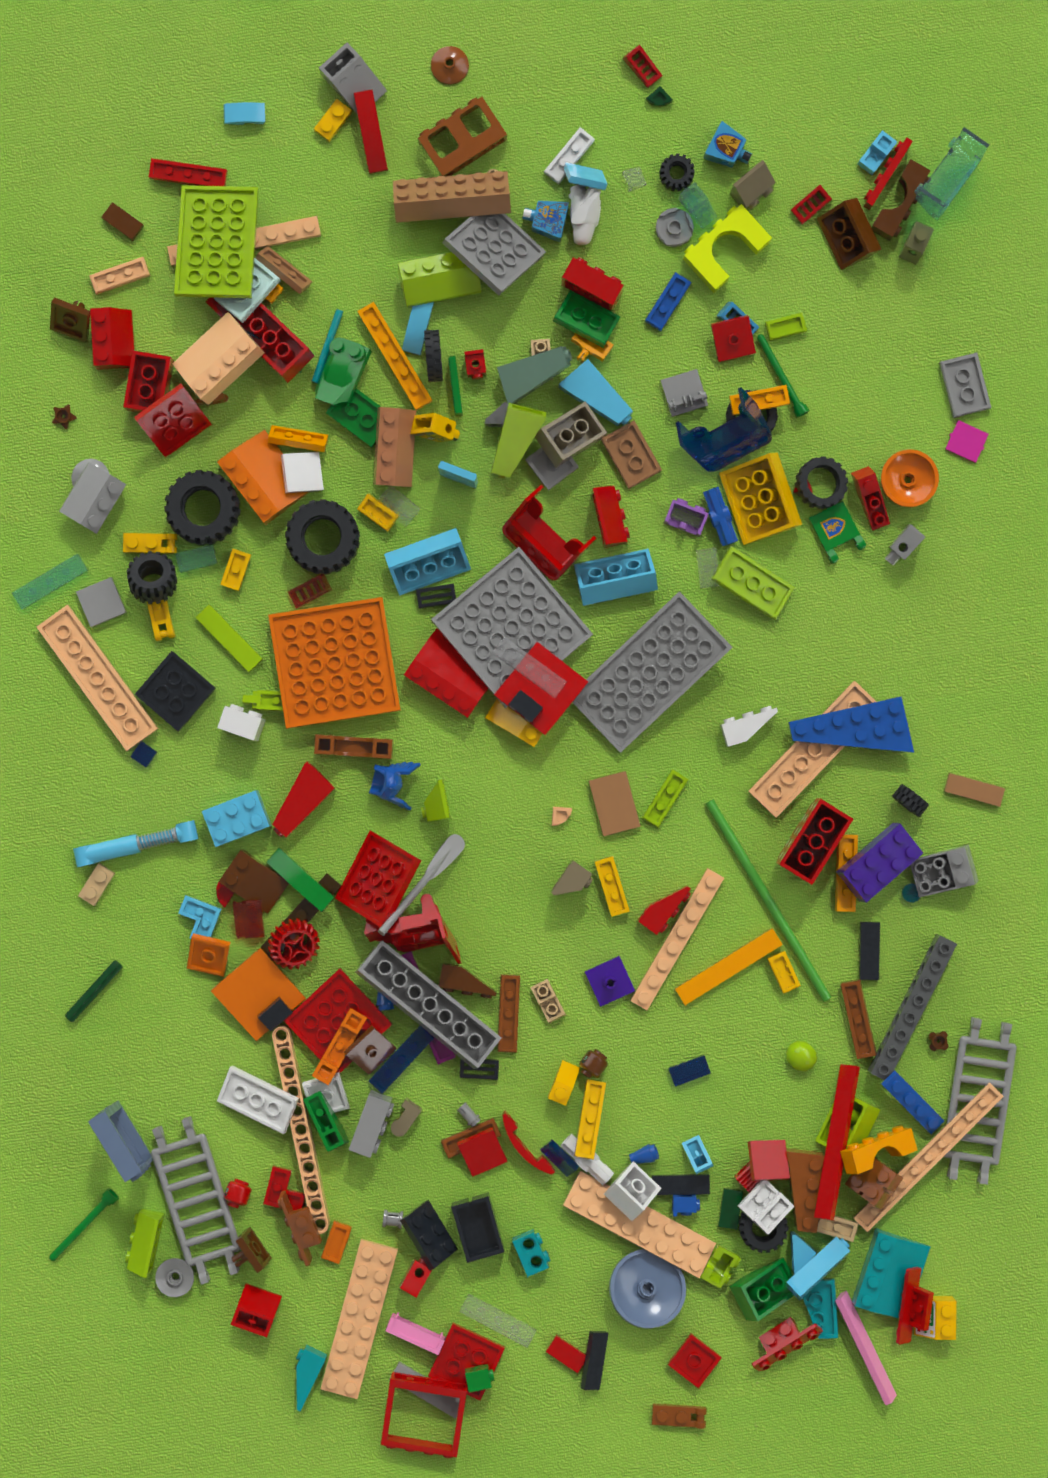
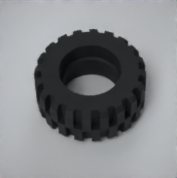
M196 470L194 473L188 472L185 473L184 477L177 478L175 485H171L168 489L170 493L165 497L166 506H164L167 514L166 519L171 525L172 530L186 541L203 546L204 544L213 545L217 541H223L225 536L233 532V527L237 526L239 522L237 520L238 515L241 512L239 509L240 500L231 484L219 474L217 475L208 470L207 472L202 470ZM200 490L214 493L219 499L221 507L216 520L206 526L193 524L185 513V505L188 498Z
M320 499V501L312 500L309 501V504L301 505L297 512L294 511L291 515V520L286 525V546L291 557L302 568L315 574H331L332 572L341 571V568L344 566L347 567L352 558H355L360 544L358 525L351 513L337 502H330L326 499ZM316 520H330L340 530L341 540L339 546L330 554H315L309 550L305 543V532L308 526Z

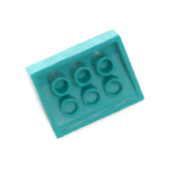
M875 1228L852 1298L854 1306L874 1313L899 1318L906 1269L919 1267L921 1268L922 1275L930 1246Z

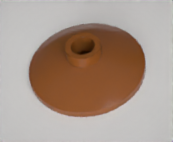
M446 46L439 49L433 55L431 70L439 82L452 85L459 83L466 77L469 70V61L461 49L454 46ZM451 60L453 62V65L448 66L446 65V62Z

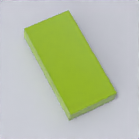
M803 312L765 322L769 341L807 332Z

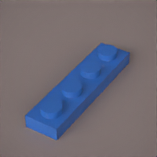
M895 1070L881 1083L930 1134L944 1122L934 1109Z

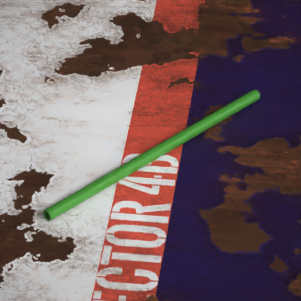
M714 799L707 802V808L823 1002L831 998L830 993Z

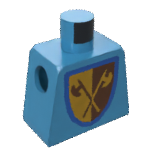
M721 121L704 154V159L733 168L737 159L748 164L752 153L743 149L746 139L725 122Z

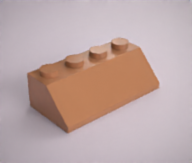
M378 407L373 485L412 487L415 435L410 433L416 410Z

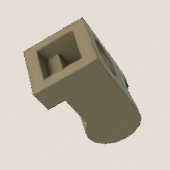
M408 1098L401 1105L405 1108L399 1118L392 1122L391 1131L395 1136L405 1135L422 1110L420 1106Z

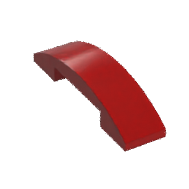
M505 1110L503 1112L505 1130L518 1153L537 1169L551 1175L554 1174V1167L543 1154L536 1159L513 1132L518 1128V1124Z

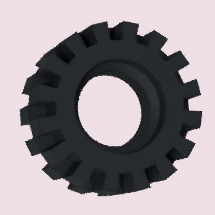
M676 153L675 156L671 154L661 164L659 175L661 183L666 185L665 188H671V191L686 189L693 180L695 173L694 164H691V159H687L684 154L683 156H679L680 153ZM673 166L683 168L684 176L681 179L671 177L670 169Z
M903 784L892 795L899 804L917 817H920L929 806L924 799Z

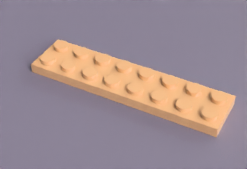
M68 604L37 626V629L126 751H129L159 729Z
M853 681L822 714L877 701L856 681ZM796 741L748 792L777 818L845 746Z
M579 1171L562 1206L696 1278H700L716 1245L715 1242L648 1206L631 1221L604 1195L610 1187L609 1185H602L594 1177Z
M361 1239L321 1390L358 1399L398 1248Z

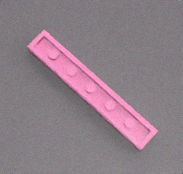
M842 1292L835 1302L884 1404H891L897 1394L848 1292Z

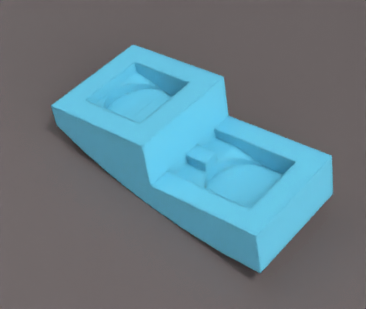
M242 102L226 103L223 105L224 124L265 123V103Z
M882 130L857 165L873 175L897 141Z

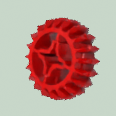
M296 918L294 922L292 919H289L288 924L282 922V927L280 928L275 926L277 932H271L272 938L268 939L270 944L268 950L271 952L270 956L276 964H280L282 968L287 966L288 969L292 970L294 966L296 969H299L301 964L306 966V961L308 960L312 962L311 956H317L315 950L320 949L318 944L320 938L317 936L318 932L312 924H308L305 920L301 922L300 919ZM305 934L307 935L306 945L303 944ZM282 943H284V945H285V948H284L285 951H284L283 954L281 953V950H280Z

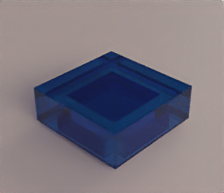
M141 741L130 757L147 768L158 752Z

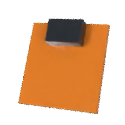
M261 947L211 989L216 998L256 1041L269 1030L271 1032L293 1013L292 1010L306 999Z

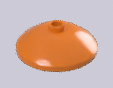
M908 449L895 453L886 461L881 472V485L884 493L892 502L903 507H916L924 504L934 495L939 483V473L934 461L928 455L918 450ZM905 477H909L911 482L906 483L904 481Z

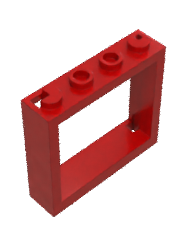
M392 1372L381 1445L390 1449L401 1448L408 1452L420 1451L426 1455L438 1454L445 1458H457L468 1385ZM395 1388L460 1398L453 1445L389 1434Z

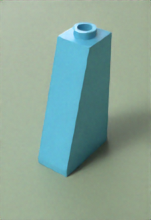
M588 359L559 383L558 387L563 392L580 403L586 401L591 410L616 426H619L621 423L624 426L632 419L630 415H632L633 410Z
M836 1236L786 1282V1287L800 1301L850 1253L848 1249L850 1247L843 1238L839 1240Z

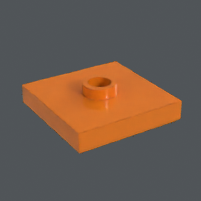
M193 933L187 969L224 977L231 942Z

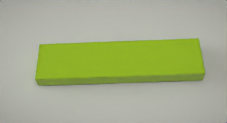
M210 604L195 617L248 672H251L263 660Z

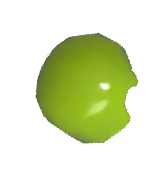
M795 1041L788 1047L786 1059L795 1070L806 1072L816 1064L817 1053L808 1042Z

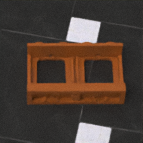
M483 97L473 98L467 103L468 106L463 109H456L452 112L451 117L446 120L445 118L439 120L434 128L431 130L426 129L419 134L418 143L422 145L439 171L440 176L454 175L507 140L506 132ZM480 107L491 126L478 136L472 137L461 119ZM448 128L459 147L447 156L440 158L429 142V139Z

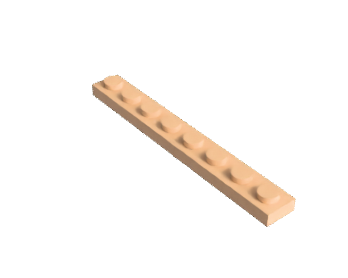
M313 216L256 228L255 250L321 236L318 217ZM177 244L167 246L172 267L176 266Z
M708 868L706 869L630 1001L648 1010L724 877Z

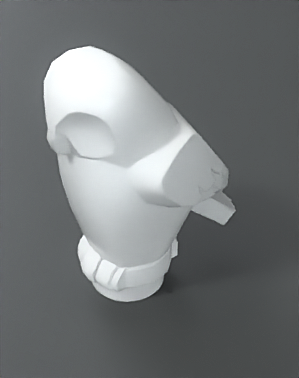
M576 185L570 188L571 193L569 194L571 199L570 219L573 227L574 243L577 245H587L590 243L595 227L599 223L601 191L592 187L586 189L585 186Z

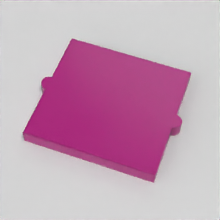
M958 420L953 432L949 434L950 439L945 450L976 463L980 452L984 450L983 446L989 434Z

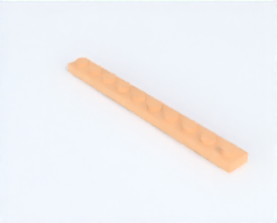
M989 1082L898 1172L903 1177V1180L896 1190L892 1192L886 1188L883 1189V1191L892 1195L881 1210L868 1202L854 1216V1219L868 1232L1004 1096Z

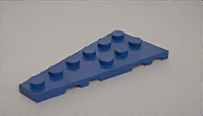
M901 696L788 722L792 741L914 753Z

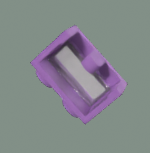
M677 498V501L672 500L664 523L699 537L709 513L705 512L706 509L703 507L687 505L688 502L683 499Z

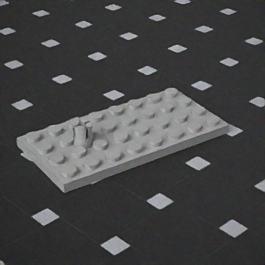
M679 591L586 679L588 681L587 685L573 703L621 753L733 647Z

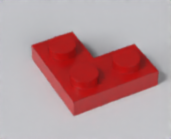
M273 1165L263 1204L279 1208L278 1199L282 1191H286L293 1211L303 1207L305 1194L287 1189L292 1170Z

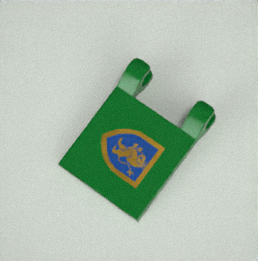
M843 501L809 517L831 564L839 560L838 555L833 549L854 539L858 550L866 547V543Z

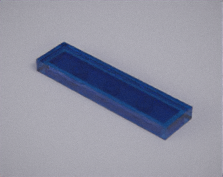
M419 1026L371 1077L369 1082L383 1094L435 1037Z

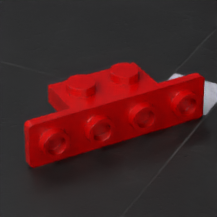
M919 1267L906 1269L904 1276L905 1281L896 1332V1343L899 1345L911 1342L913 1327L922 1331L929 1330L934 1292L919 1287L921 1268Z
M789 1317L759 1337L767 1354L752 1363L753 1368L758 1371L769 1369L774 1362L785 1359L787 1354L799 1350L807 1341L816 1339L823 1332L822 1328L815 1323L800 1332L794 1319Z

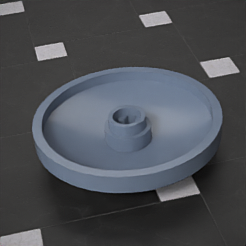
M642 1249L626 1255L617 1263L610 1277L609 1295L615 1311L623 1320L635 1327L651 1329L669 1323L678 1315L685 1301L686 1283L680 1268Z

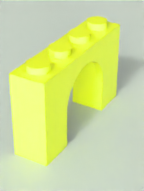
M742 204L737 208L736 206L732 207L727 212L728 216L724 220L719 219L712 226L714 229L710 233L706 231L699 237L698 240L700 242L695 246L692 244L684 251L683 260L713 293L723 286L730 277L712 255V245L719 237L724 235L737 236L756 255L772 240V237Z

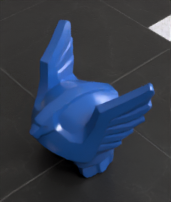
M402 762L391 764L389 767L375 764V772L369 794L376 795L401 808L411 810V807L404 800L396 797V795L403 787L401 775L411 774L421 764Z

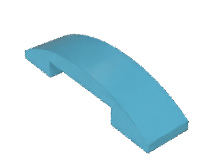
M434 302L412 306L403 342V351L421 356L425 341L424 331L427 330Z

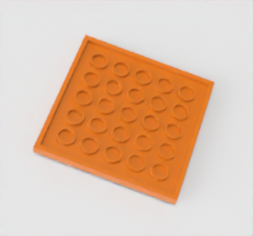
M382 597L268 615L286 729L401 711Z

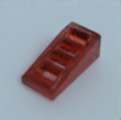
M320 574L288 591V594L297 609L332 591V588L325 574ZM317 581L320 582V584H321L323 590H321V588H320V586H319V584H318ZM311 584H313L317 594H314L310 586ZM303 588H306V590H307V592H308V594H309V596H310L309 598H308L307 595L305 594ZM297 591H299L300 595L303 598L302 602L300 601L296 593Z

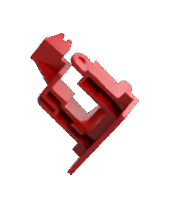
M424 894L421 897L422 914L398 917L397 921L384 936L378 932L379 926L366 919L364 934L370 942L384 941L387 944L394 945L401 952H410L445 944L456 962L462 964L457 942L430 894Z

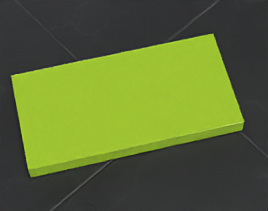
M732 546L728 549L711 580L773 620L777 619L795 588Z

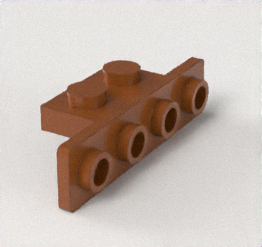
M282 1191L278 1199V1206L280 1210L284 1211L285 1223L292 1231L293 1243L297 1244L299 1248L300 1260L304 1261L305 1266H309L312 1255L308 1247L321 1244L322 1239L309 1207L293 1211L286 1191Z

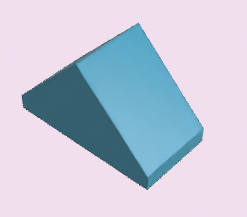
M699 1135L682 1143L696 1174L714 1166Z
M790 1231L792 1270L796 1274L814 1257L816 1252L797 1233Z

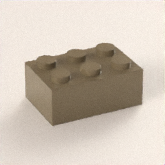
M585 401L542 427L536 434L535 439L555 468L599 442L607 432Z

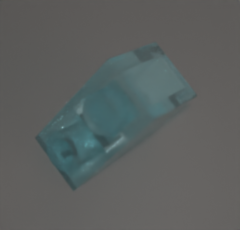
M695 182L680 193L678 200L702 229L717 218L707 196Z

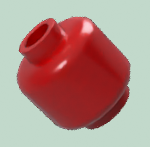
M235 1178L234 1181L228 1182L224 1199L229 1201L227 1205L238 1209L239 1205H247L252 1189L249 1187L248 1182Z

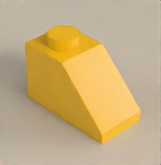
M562 1060L548 1093V1099L566 1106L580 1067Z

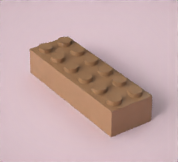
M507 171L468 175L458 174L456 176L432 178L421 177L418 179L393 181L396 223L511 213Z

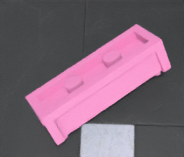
M399 1312L397 1314L392 1313L386 1327V1332L436 1355H439L445 1341L443 1332L437 1334L400 1317Z

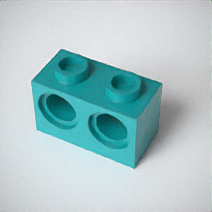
M531 1229L512 1238L527 1277L549 1268L548 1262L551 1260L547 1250L543 1251L540 1245L543 1244L539 1232L535 1233L534 1229ZM526 1239H531L534 1245L526 1247L523 1242ZM539 1257L542 1261L540 1264L534 1265L531 1263V1259Z

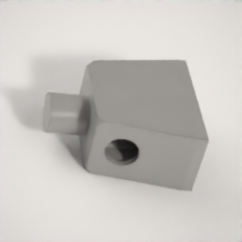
M908 524L889 546L892 551L885 559L893 566L900 558L905 560L922 542L925 536L913 525ZM901 543L906 544V548L903 551H900L898 548Z

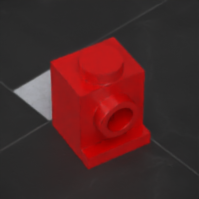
M484 350L464 351L467 376L472 377V380L482 379L483 375H487ZM474 361L479 362V366L473 367L472 363Z

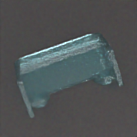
M965 127L958 138L953 137L948 145L950 150L924 185L920 183L914 192L916 194L915 199L937 221L979 165L990 145Z

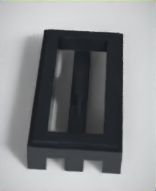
M454 583L416 589L419 609L450 604L456 599ZM451 588V592L422 597L420 594ZM452 596L450 600L422 604L423 600Z
M461 1059L460 1078L498 1080L499 1060L485 1059L482 1064H495V1067L480 1066L478 1069H473L471 1066H464L466 1062ZM464 1070L494 1071V1075L464 1073Z

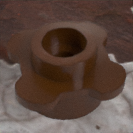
M945 1031L929 1033L928 1037L931 1041L929 1048L932 1051L948 1049V1034Z

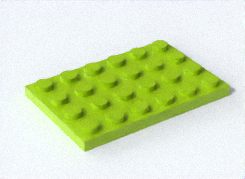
M182 186L174 286L175 297L252 298L258 187Z

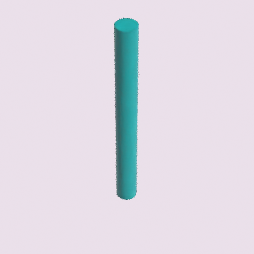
M339 309L335 311L311 382L316 384L327 361L330 343L335 338L343 311Z

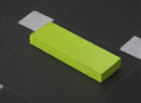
M672 769L642 818L659 828L689 779Z

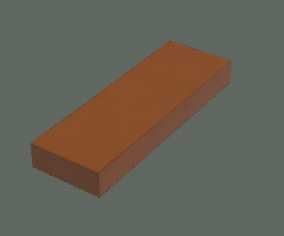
M494 1117L442 1139L441 1143L448 1159L461 1154L457 1142L493 1127L497 1138L500 1137L501 1133Z

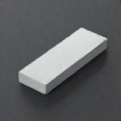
M580 127L544 170V173L559 185L566 176L564 171L565 162L576 164L595 139Z

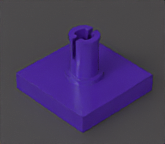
M620 956L584 971L600 1007L635 991Z

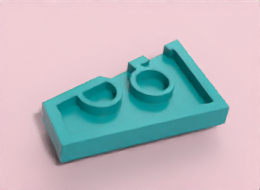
M822 1279L803 1297L812 1323H816L823 1330L818 1338H838L835 1279Z

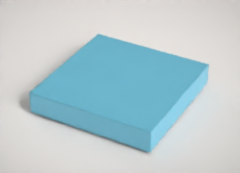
M565 162L564 171L569 183L606 190L607 181L602 170Z

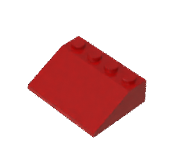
M437 628L404 673V676L467 718H469L488 689Z

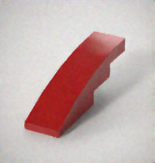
M373 89L355 92L354 98L369 174L388 171Z

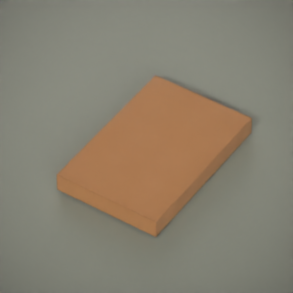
M635 421L626 424L601 439L628 489L662 471Z
M626 771L589 780L603 836L641 827Z

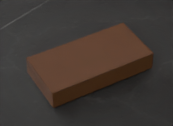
M113 202L101 217L132 241H134L144 227L141 222Z

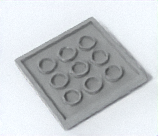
M506 214L471 216L442 242L498 295L502 294L546 253L541 246Z

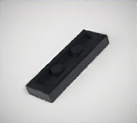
M860 922L859 979L879 980L880 922Z
M709 1174L652 1175V1180L661 1187L657 1195L710 1194Z
M589 1332L581 1389L600 1390L609 1332Z

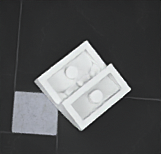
M761 1180L740 1202L738 1207L768 1235L792 1210L794 1205L781 1192H778L768 1180Z

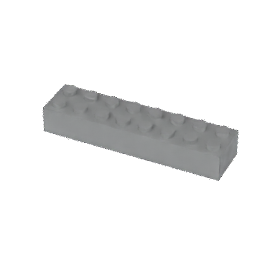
M384 941L378 942L355 971L362 979L473 1069L480 1067L501 1039L498 1034Z

